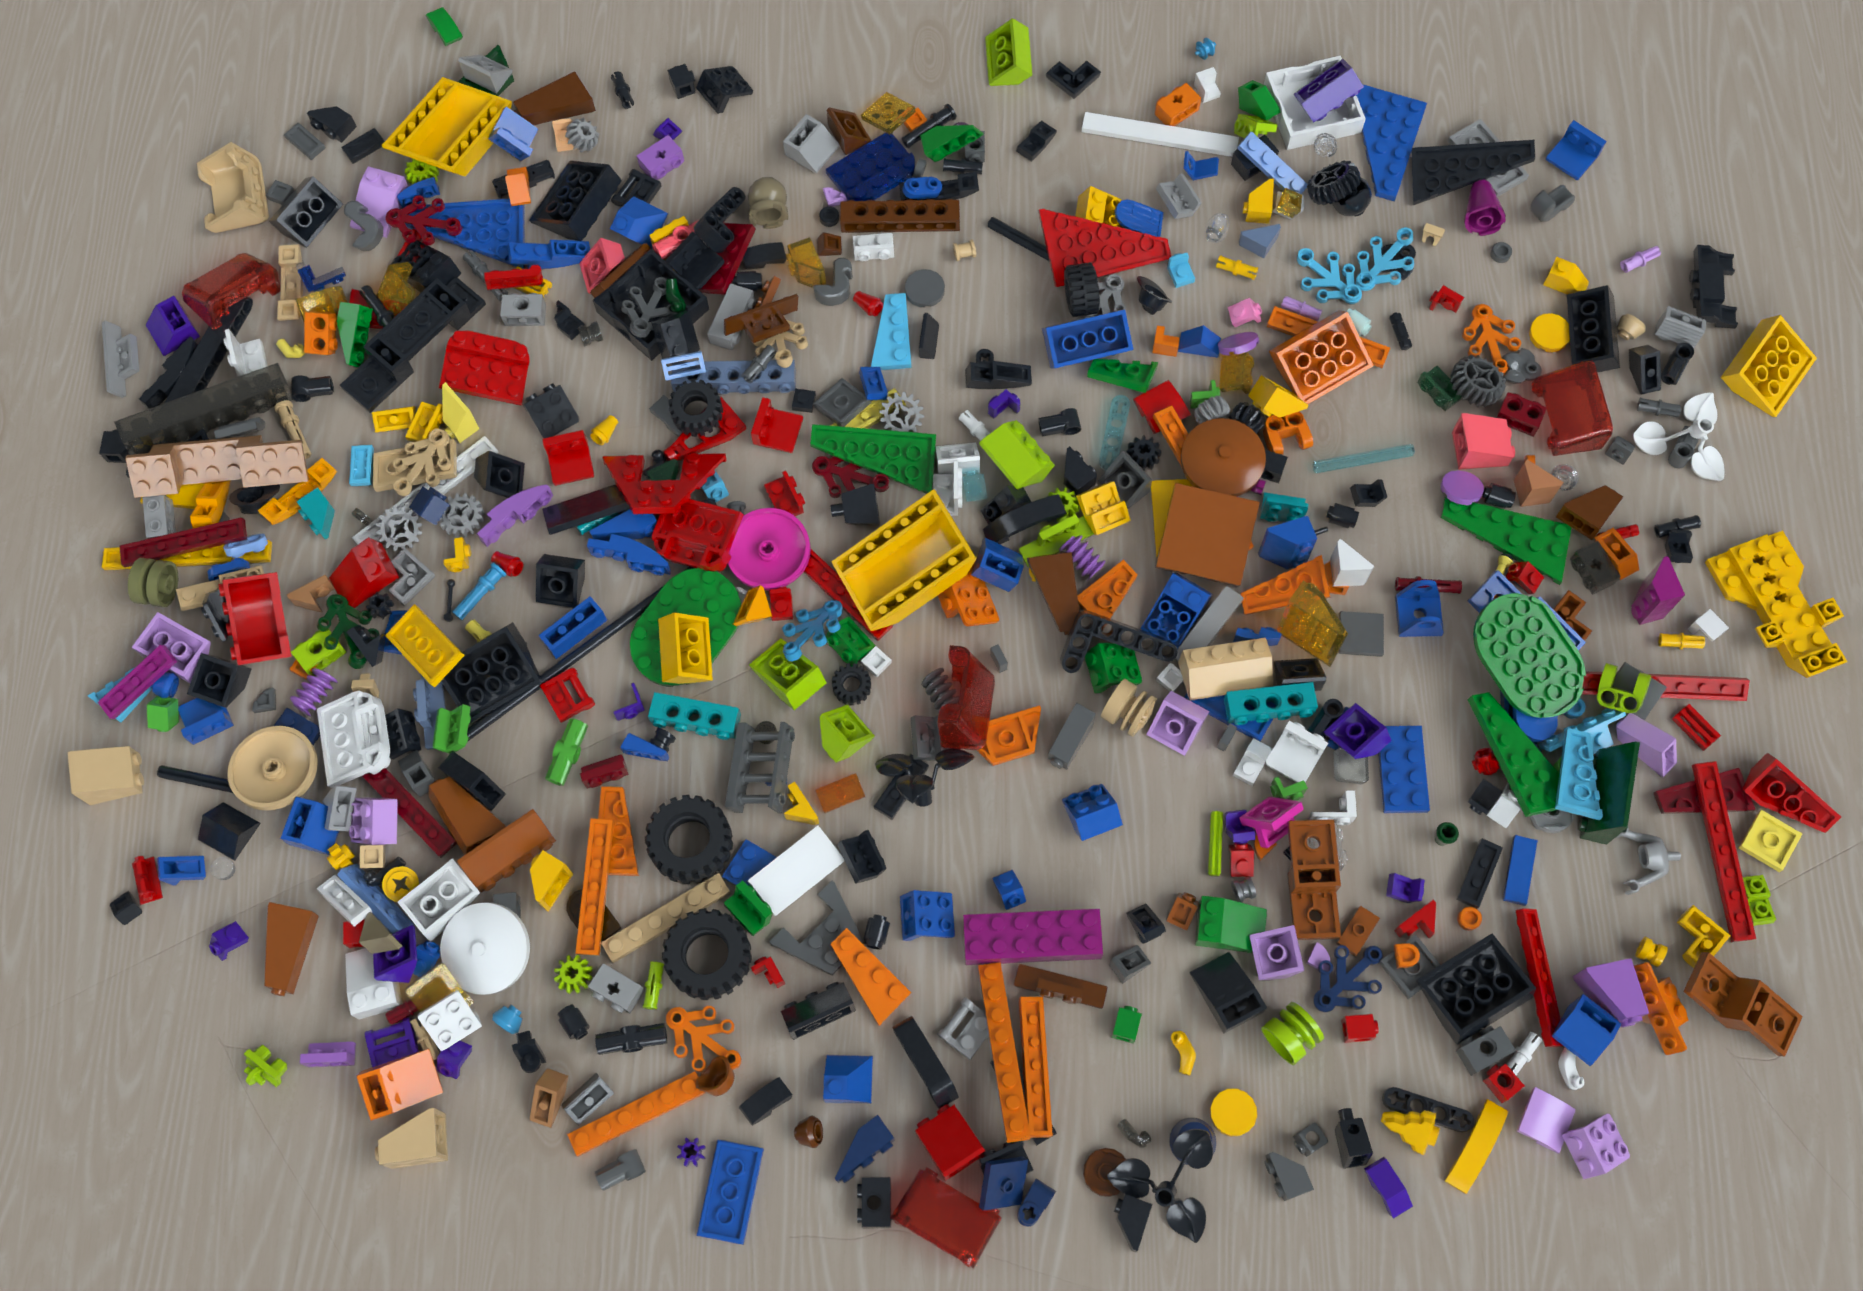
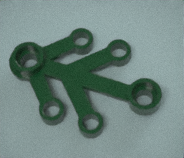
M333 594L326 601L328 611L317 622L318 630L326 632L329 630L331 620L335 615H337L339 620L332 634L325 638L324 647L328 650H334L337 647L338 639L344 633L351 651L348 664L354 669H361L365 666L367 659L347 633L348 630L358 624L349 620L346 614L358 619L362 625H368L372 620L371 612L367 610L360 612L349 606L344 596ZM367 629L370 634L375 636L370 637L371 640L380 635L377 629Z

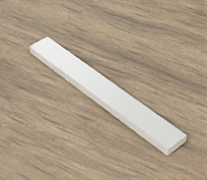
M1085 112L1082 132L1230 157H1233L1239 141V137L1089 112Z
M485 436L457 457V477L440 480V483L432 488L443 495L474 472L477 457L487 451L499 453L498 450ZM427 483L421 484L394 506H396L398 511L404 506L405 512H408L410 510L409 506L421 488L429 489L430 486ZM414 511L412 512L413 517L418 515ZM393 515L390 517V519L397 521L400 520L403 515ZM378 517L352 538L357 545L368 537L379 542L382 535L375 533L380 530V527L375 524L381 523L382 520ZM403 523L394 525L396 531L402 528ZM385 525L384 530L386 536L388 537L390 535L389 527Z

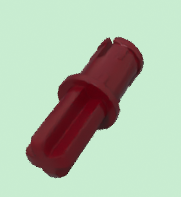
M423 991V993L409 1001L404 1000L403 1004L387 1012L385 1015L388 1022L393 1025L409 1015L414 1016L415 1012L432 1004V1001L427 992Z

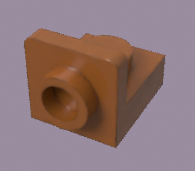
M1186 892L1183 894L1178 893L1166 921L1187 931L1199 905L1196 897Z

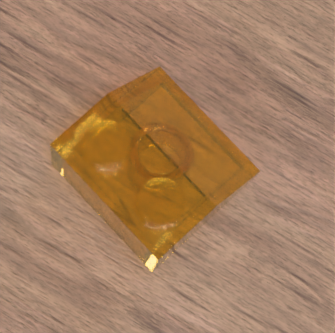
M810 237L787 245L788 254H786V258L789 264L787 266L790 275H795L798 283L811 288L814 285H826L825 271Z

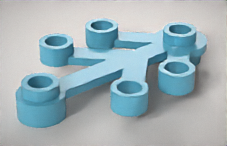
M1407 227L1399 229L1397 241L1383 256L1381 253L1382 239L1379 236L1372 237L1370 247L1373 249L1375 265L1370 271L1368 269L1369 253L1367 251H1360L1357 254L1361 273L1356 278V285L1362 291H1369L1376 284L1390 282L1392 285H1398L1401 282V274L1398 271H1393L1387 275H1378L1383 270L1403 268L1409 271L1414 268V259L1409 256L1390 261L1403 246L1412 243L1413 231ZM1394 276L1398 277V279L1393 280L1391 278Z
M1303 248L1298 252L1297 262L1303 267L1308 266L1323 277L1322 279L1303 278L1301 282L1302 290L1310 291L1313 287H1335L1339 290H1319L1316 296V300L1319 303H1326L1328 299H1343L1349 304H1355L1360 301L1362 292L1360 287L1355 285L1354 265L1348 263L1343 266L1342 275L1346 277L1345 284L1340 280L1338 266L1340 257L1337 252H1330L1327 256L1326 262L1330 265V272L1313 260L1314 253L1311 249Z

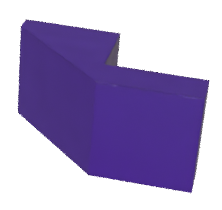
M1385 1157L1364 1168L1371 1186L1381 1195L1388 1214L1393 1219L1413 1207L1405 1186Z

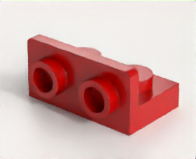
M785 470L782 472L783 477L764 484V487L774 508L798 516L804 513L803 505L805 501L802 494H797L795 490L797 484L794 477L789 476Z

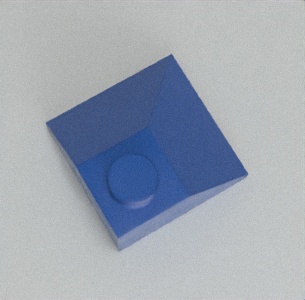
M632 197L618 210L610 229L641 245L647 243L652 249L649 235L656 229L663 227L669 213L636 197Z
M827 1055L824 1072V1102L871 1104L873 1056Z

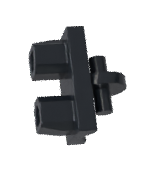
M530 1031L516 1034L517 1043L512 1045L513 1052L524 1072H536L540 1068L541 1063H546V1057L535 1038L532 1039Z

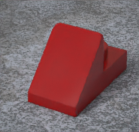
M1434 899L1401 923L1394 930L1396 934L1401 937L1406 933L1409 937L1420 927L1430 939L1435 933L1436 902Z

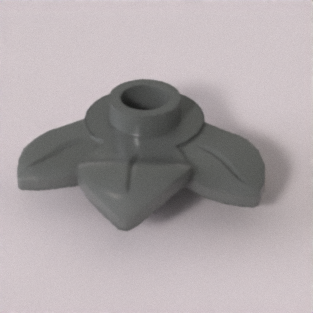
M1521 348L1519 353L1511 352L1502 357L1510 368L1504 376L1507 381L1513 383H1522L1525 380L1533 381L1539 378L1542 373V368L1535 362L1533 353L1525 348Z

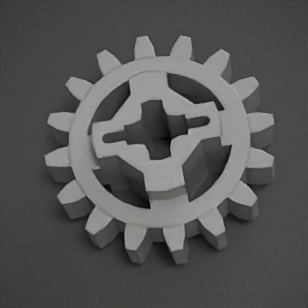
M904 391L902 396L895 392V398L893 399L888 396V404L882 403L885 410H880V413L884 414L880 421H886L887 423L884 428L890 427L892 428L891 431L909 432L912 429L916 432L915 425L921 426L922 423L918 420L919 418H924L923 414H919V411L924 409L923 406H917L920 400L913 401V394L906 397ZM902 400L910 402L914 407L908 408L904 406ZM895 402L896 408L894 412L888 414L889 407ZM899 404L903 411L908 412L905 415V424L901 417L896 416L899 413ZM916 414L914 422L909 426L908 420L910 416ZM896 420L901 423L902 428L894 426L890 421Z
M456 493L454 499L448 496L449 507L444 511L445 514H442V518L439 521L442 529L448 535L453 533L455 538H458L460 534L466 538L467 532H470L472 535L475 534L473 529H480L479 522H484L482 515L485 512L481 508L480 501H477L473 495L469 498L467 493H464L463 497Z
M393 506V512H390L388 509L384 510L386 516L379 515L378 517L382 522L375 524L380 527V530L375 533L382 535L379 542L386 541L385 547L388 548L392 545L393 551H396L398 547L403 550L406 545L413 548L411 542H419L416 535L422 534L418 530L422 523H416L419 516L413 517L412 509L405 512L404 506L401 507L400 511L397 510L396 506ZM393 515H403L401 519L397 521L390 519V517ZM409 520L413 524V533L408 529ZM403 523L402 529L404 532H399L394 536L396 531L394 525ZM385 525L388 526L390 530V535L388 537L385 534ZM398 537H405L408 539L403 543L395 542Z

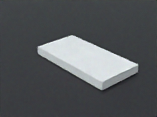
M816 826L747 882L755 889L761 900L769 904L772 914L776 916L845 860L821 828Z

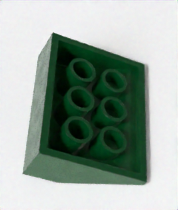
M1634 741L1602 748L1593 755V767L1597 775L1596 787L1600 794L1599 806L1602 809L1603 817L1601 820L1585 816L1581 817L1578 824V830L1581 831L1580 839L1607 845L1628 828L1640 742Z

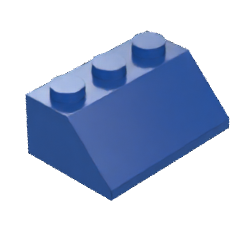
M1304 516L1267 528L1258 552L1259 557L1285 569L1296 568L1308 562L1317 540L1309 517Z

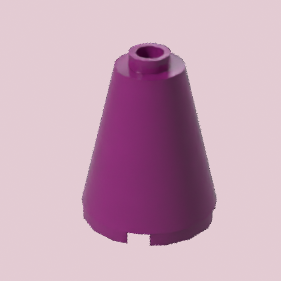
M1479 180L1471 186L1464 223L1465 228L1472 234L1477 232L1480 236L1490 235L1501 229V225L1505 224L1506 215L1491 183L1487 180Z

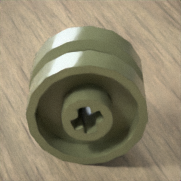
M138 558L132 565L128 577V594L131 601L137 604L168 607L174 600L176 589H178L179 578L176 565L172 561Z

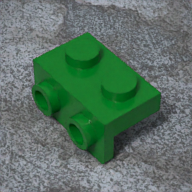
M743 880L736 885L734 895L724 902V906L752 936L770 923L772 917L771 907L767 902H762L757 896L755 889L751 885H747Z

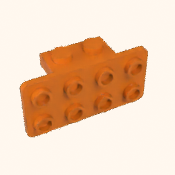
M974 562L965 577L938 595L941 607L946 618H953L959 613L963 624L967 627L995 624L999 621V616L986 583L971 575L975 565Z

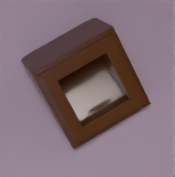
M823 232L817 239L818 256L841 255V236Z

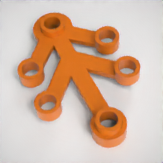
M1476 305L1472 310L1473 321L1469 327L1464 329L1462 337L1466 341L1473 340L1476 329L1480 324L1483 332L1476 343L1470 346L1468 356H1480L1482 347L1487 341L1493 365L1495 367H1498L1497 364L1503 366V368L1499 367L1498 371L1503 372L1505 375L1508 370L1507 362L1502 359L1496 341L1507 346L1510 351H1517L1521 346V340L1517 337L1510 339L1492 329L1491 324L1501 328L1504 333L1510 334L1515 328V323L1512 320L1504 321L1493 315V311L1488 305Z
M706 1006L703 1010L686 1012L681 1007L672 1008L666 1015V1023L674 1030L676 1045L673 1051L678 1058H684L688 1054V1048L684 1044L685 1030L691 1035L694 1057L692 1068L695 1071L702 1072L706 1068L702 1044L718 1056L728 1058L730 1055H734L735 1061L729 1063L732 1070L737 1069L741 1065L742 1058L737 1051L726 1050L708 1036L718 1033L731 1034L735 1029V1025L730 1019H725L719 1024L696 1027L690 1022L700 1019L711 1021L716 1018L717 1012L714 1007ZM709 1009L713 1010V1015L706 1017V1011ZM675 1015H681L679 1022L673 1021ZM725 1023H731L730 1030L726 1031L723 1029ZM679 1047L685 1048V1052L682 1055L677 1054ZM698 1060L703 1061L701 1068L695 1067V1063Z

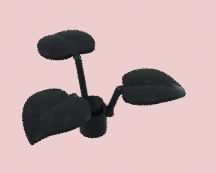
M957 748L940 751L935 756V761L938 763L935 764L932 778L927 775L913 776L908 768L913 764V760L904 754L887 755L879 759L875 766L876 770L885 776H896L903 771L906 772L907 775L898 778L896 781L898 791L912 804L915 802L917 806L925 807L932 803L931 790L935 789L934 784L938 769L940 767L944 770L960 768L972 761L975 756Z
M1191 1129L1181 1133L1173 1144L1174 1155L1183 1160L1171 1181H1163L1157 1187L1154 1181L1149 1179L1151 1171L1148 1165L1136 1158H1130L1121 1162L1107 1177L1119 1191L1134 1198L1147 1196L1150 1184L1152 1192L1155 1193L1156 1202L1163 1207L1170 1206L1166 1215L1169 1226L1178 1234L1197 1243L1206 1226L1205 1208L1196 1198L1189 1197L1183 1202L1180 1198H1175L1177 1193L1175 1183L1186 1162L1194 1169L1206 1167L1213 1157V1145L1210 1134L1206 1130Z

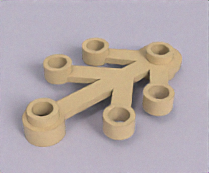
M787 320L793 334L784 332L767 340L764 339L754 343L758 347L755 350L756 356L760 355L767 345L772 346L776 342L778 352L775 354L777 364L782 368L789 367L792 364L793 358L791 351L786 349L784 340L795 343L798 349H805L808 346V341L805 336H801L805 333L802 323Z
M434 429L430 432L429 438L407 443L404 449L409 457L397 458L393 461L392 465L397 472H404L407 466L415 464L406 477H400L394 481L393 488L398 495L407 496L411 493V484L424 467L427 475L425 477L427 484L431 487H436L440 483V479L435 473L432 458L436 450L439 457L437 461L439 468L442 471H447L451 468L452 463L447 457L445 449L450 437L445 430ZM426 447H427V449L425 450V452H422V453H419V454H418L419 449H423V448H426Z

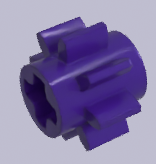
M685 1138L686 1143L683 1146H677L681 1150V1154L677 1158H685L684 1166L686 1167L690 1162H693L698 1167L697 1161L700 1158L706 1159L702 1155V1150H705L706 1146H698V1138H695L694 1142H690L688 1138ZM694 1147V1150L697 1153L695 1156L691 1155L689 1158V1154H687L686 1152L688 1149L692 1150Z

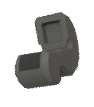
M1565 185L1558 186L1548 194L1542 190L1532 201L1531 211L1541 222H1547L1560 211L1570 207L1575 201V196L1569 192Z
M349 201L345 204L344 214L365 230L353 243V247L361 251H370L380 243L383 237V226L378 219L370 214H365L369 211L366 206L358 201Z
M841 257L833 262V286H813L815 298L821 304L834 306L848 300L851 293L849 279L853 278L852 264L848 259Z

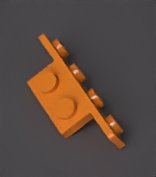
M1649 962L1634 965L1649 1011L1647 1015L1665 1055L1684 1052L1687 1050V1046L1678 1027L1689 1020L1686 1009L1681 1004L1677 995L1675 985L1670 977L1657 981Z

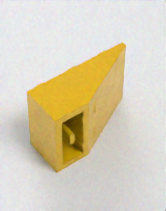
M1092 186L1088 187L1078 196L1076 217L1124 228L1117 222L1115 217V208L1122 199Z

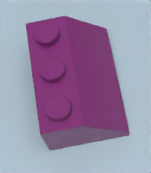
M1668 556L1663 557L1644 579L1631 605L1632 615L1637 619L1639 625L1663 619L1685 596Z

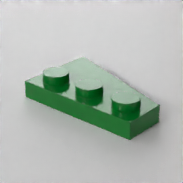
M1094 359L1088 369L1087 377L1146 393L1158 368V362H1151V365L1140 364V361H1132V364L1113 359Z

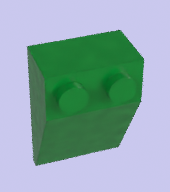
M1202 895L1198 907L1195 946L1253 953L1249 935L1265 932L1267 909L1225 898Z

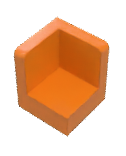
M1157 325L1152 353L1176 357L1179 337L1164 335L1165 327Z

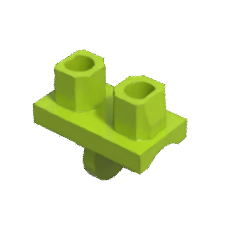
M261 1045L253 1052L248 1049L244 1053V1056L247 1057L245 1062L249 1065L244 1070L248 1075L246 1078L248 1085L251 1086L256 1082L263 1085L266 1080L276 1088L281 1084V1076L287 1070V1064L283 1060L277 1058L271 1065L267 1064L266 1061L272 1055L264 1045Z

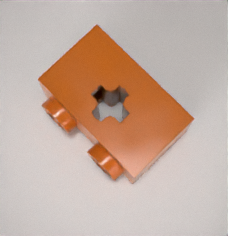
M1185 83L1181 87H1176L1169 95L1163 96L1157 101L1155 115L1164 125L1176 126L1200 109L1201 97Z

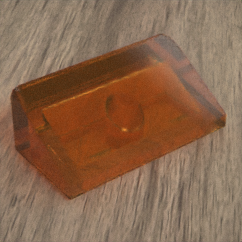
M856 773L815 790L824 813L865 797Z

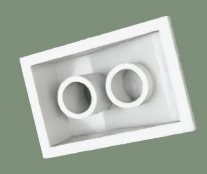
M451 859L399 900L398 903L422 934L431 942L445 930L451 918L457 912L469 906L480 892L457 863Z
M366 948L345 954L347 997L350 1013L353 1017L360 1020L391 1011L403 1004L399 982L378 981L374 978L373 954Z

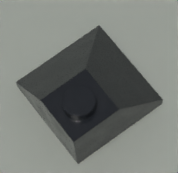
M487 451L475 460L474 478L483 490L509 498L523 491L525 463L492 451Z

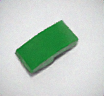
M443 7L426 14L433 30L439 34L445 46L463 38L455 22Z

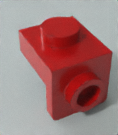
M1529 561L1513 563L1505 576L1509 581H1516L1528 594H1535L1544 579V576Z
M1248 843L1229 845L1230 876L1254 877V850L1252 846Z

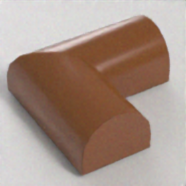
M1568 590L1553 610L1585 641L1592 630L1575 619V617L1587 602Z

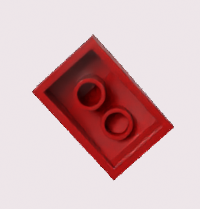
M368 537L350 550L329 579L337 594L344 596L348 601V605L356 608L366 601L368 597H372L376 592H379L398 579L399 575L382 543Z

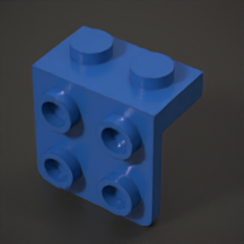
M195 698L178 708L185 728L181 729L183 737L193 745L234 726L227 708L199 698Z

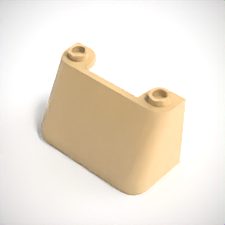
M230 142L197 162L198 176L201 181L211 185L215 215L210 213L205 216L204 223L206 229L219 233L261 224L268 220L269 213L262 166L255 155Z

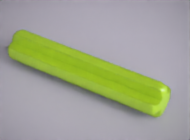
M1212 811L1210 816L1208 875L1215 877L1221 874L1223 812Z

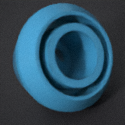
M512 1005L509 1008L503 1006L492 1014V1020L507 1032L516 1034L519 1032L522 1018L520 1017L522 1012Z

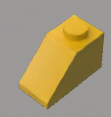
M1269 179L1249 194L1247 202L1244 201L1242 214H1246L1245 222L1270 223L1274 179Z
M1556 257L1543 285L1564 294H1571L1586 290L1589 281L1576 264Z

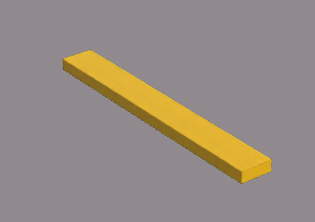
M267 540L268 544L264 550L256 553L253 551L247 552L238 558H243L249 563L271 562L272 542ZM224 545L160 560L172 561L176 567L225 564L235 558L227 556L223 549ZM120 547L104 548L102 568L104 570L131 569L132 566L125 568L121 565Z

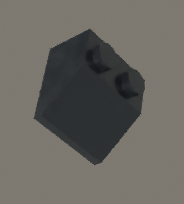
M689 310L652 322L662 359L700 350Z
M543 554L536 563V602L572 608L578 606L585 580V560Z
M201 653L187 694L227 708L245 689L252 669L217 656Z

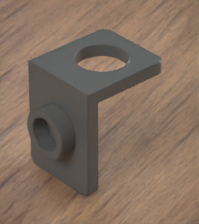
M1617 436L1605 455L1624 465L1632 454L1635 445Z
M1315 1122L1293 1136L1296 1148L1301 1154L1304 1153L1306 1157L1328 1143V1139ZM1313 1131L1318 1134L1319 1142L1316 1145H1310L1306 1140L1308 1132Z

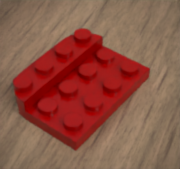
M455 331L447 343L439 388L442 389V385L446 382L454 392L521 406L530 362L527 347L509 339L473 331Z
M689 499L686 503L682 504L677 513L660 514L652 534L657 553L670 562L700 568L705 571H723L732 557L729 551L744 514L740 511Z

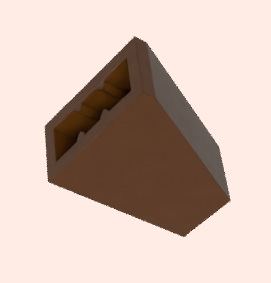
M1604 485L1566 502L1556 515V518L1590 540H1593L1623 496Z

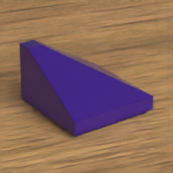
M667 118L656 128L653 136L661 140L669 135L674 140L682 133V130Z

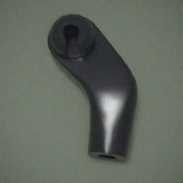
M397 857L378 873L368 870L364 874L363 879L367 881L366 884L370 887L382 884L383 878L389 870L394 867L405 866L406 862L401 857Z

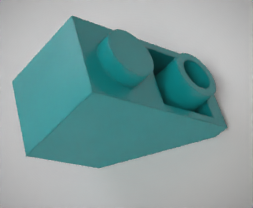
M317 487L297 501L301 507L298 512L305 521L310 519L312 524L309 526L316 535L321 534L326 540L329 538L335 510Z

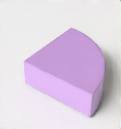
M830 187L823 188L828 206H838L840 201H847L844 193L833 190Z
M1316 942L1306 964L1318 969L1319 964L1324 960L1330 961L1327 950L1320 943ZM1322 964L1323 971L1328 972L1330 969L1329 965Z

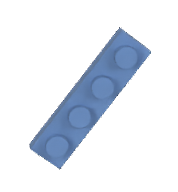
M1252 131L1238 145L1237 149L1269 179H1274V183L1288 196L1295 198L1307 188L1308 184Z
M357 863L342 868L337 876L370 907L372 913L392 934L410 925H414L400 908L384 894L379 886L370 887L366 884L367 881L363 879L366 872Z

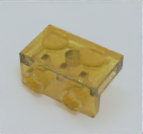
M1233 351L1229 352V355H1222L1219 388L1222 392L1242 389L1245 394L1250 393V388L1253 385L1251 374L1254 367V359L1248 352L1234 354Z

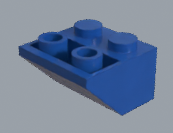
M984 538L971 575L1010 592L1019 583L1024 568L1023 557L1016 551Z
M1103 784L1093 785L1087 790L1072 793L1062 799L1073 828L1081 841L1123 825L1117 802Z
M295 797L280 839L290 846L330 855L328 849L335 844L339 831L325 829L328 806L316 801Z
M1582 994L1567 1007L1552 1037L1587 1065L1591 1066L1613 1041L1622 1023L1586 995Z

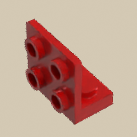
M762 397L751 431L752 442L754 445L793 453L804 418L799 414L774 409L771 405V400Z
M583 430L542 439L549 459L552 481L555 486L594 477L588 440Z

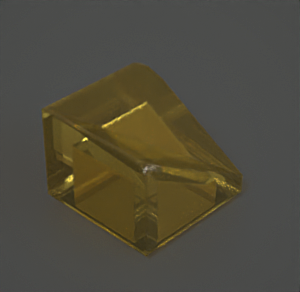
M1285 188L1276 211L1293 218L1301 211L1302 195Z

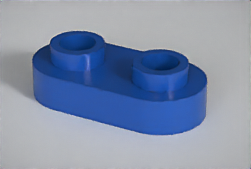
M935 177L909 178L903 186L904 195L910 199L936 198L942 190L941 182Z
M235 558L225 564L213 565L207 571L208 580H218L219 575L248 569L250 564L243 558Z

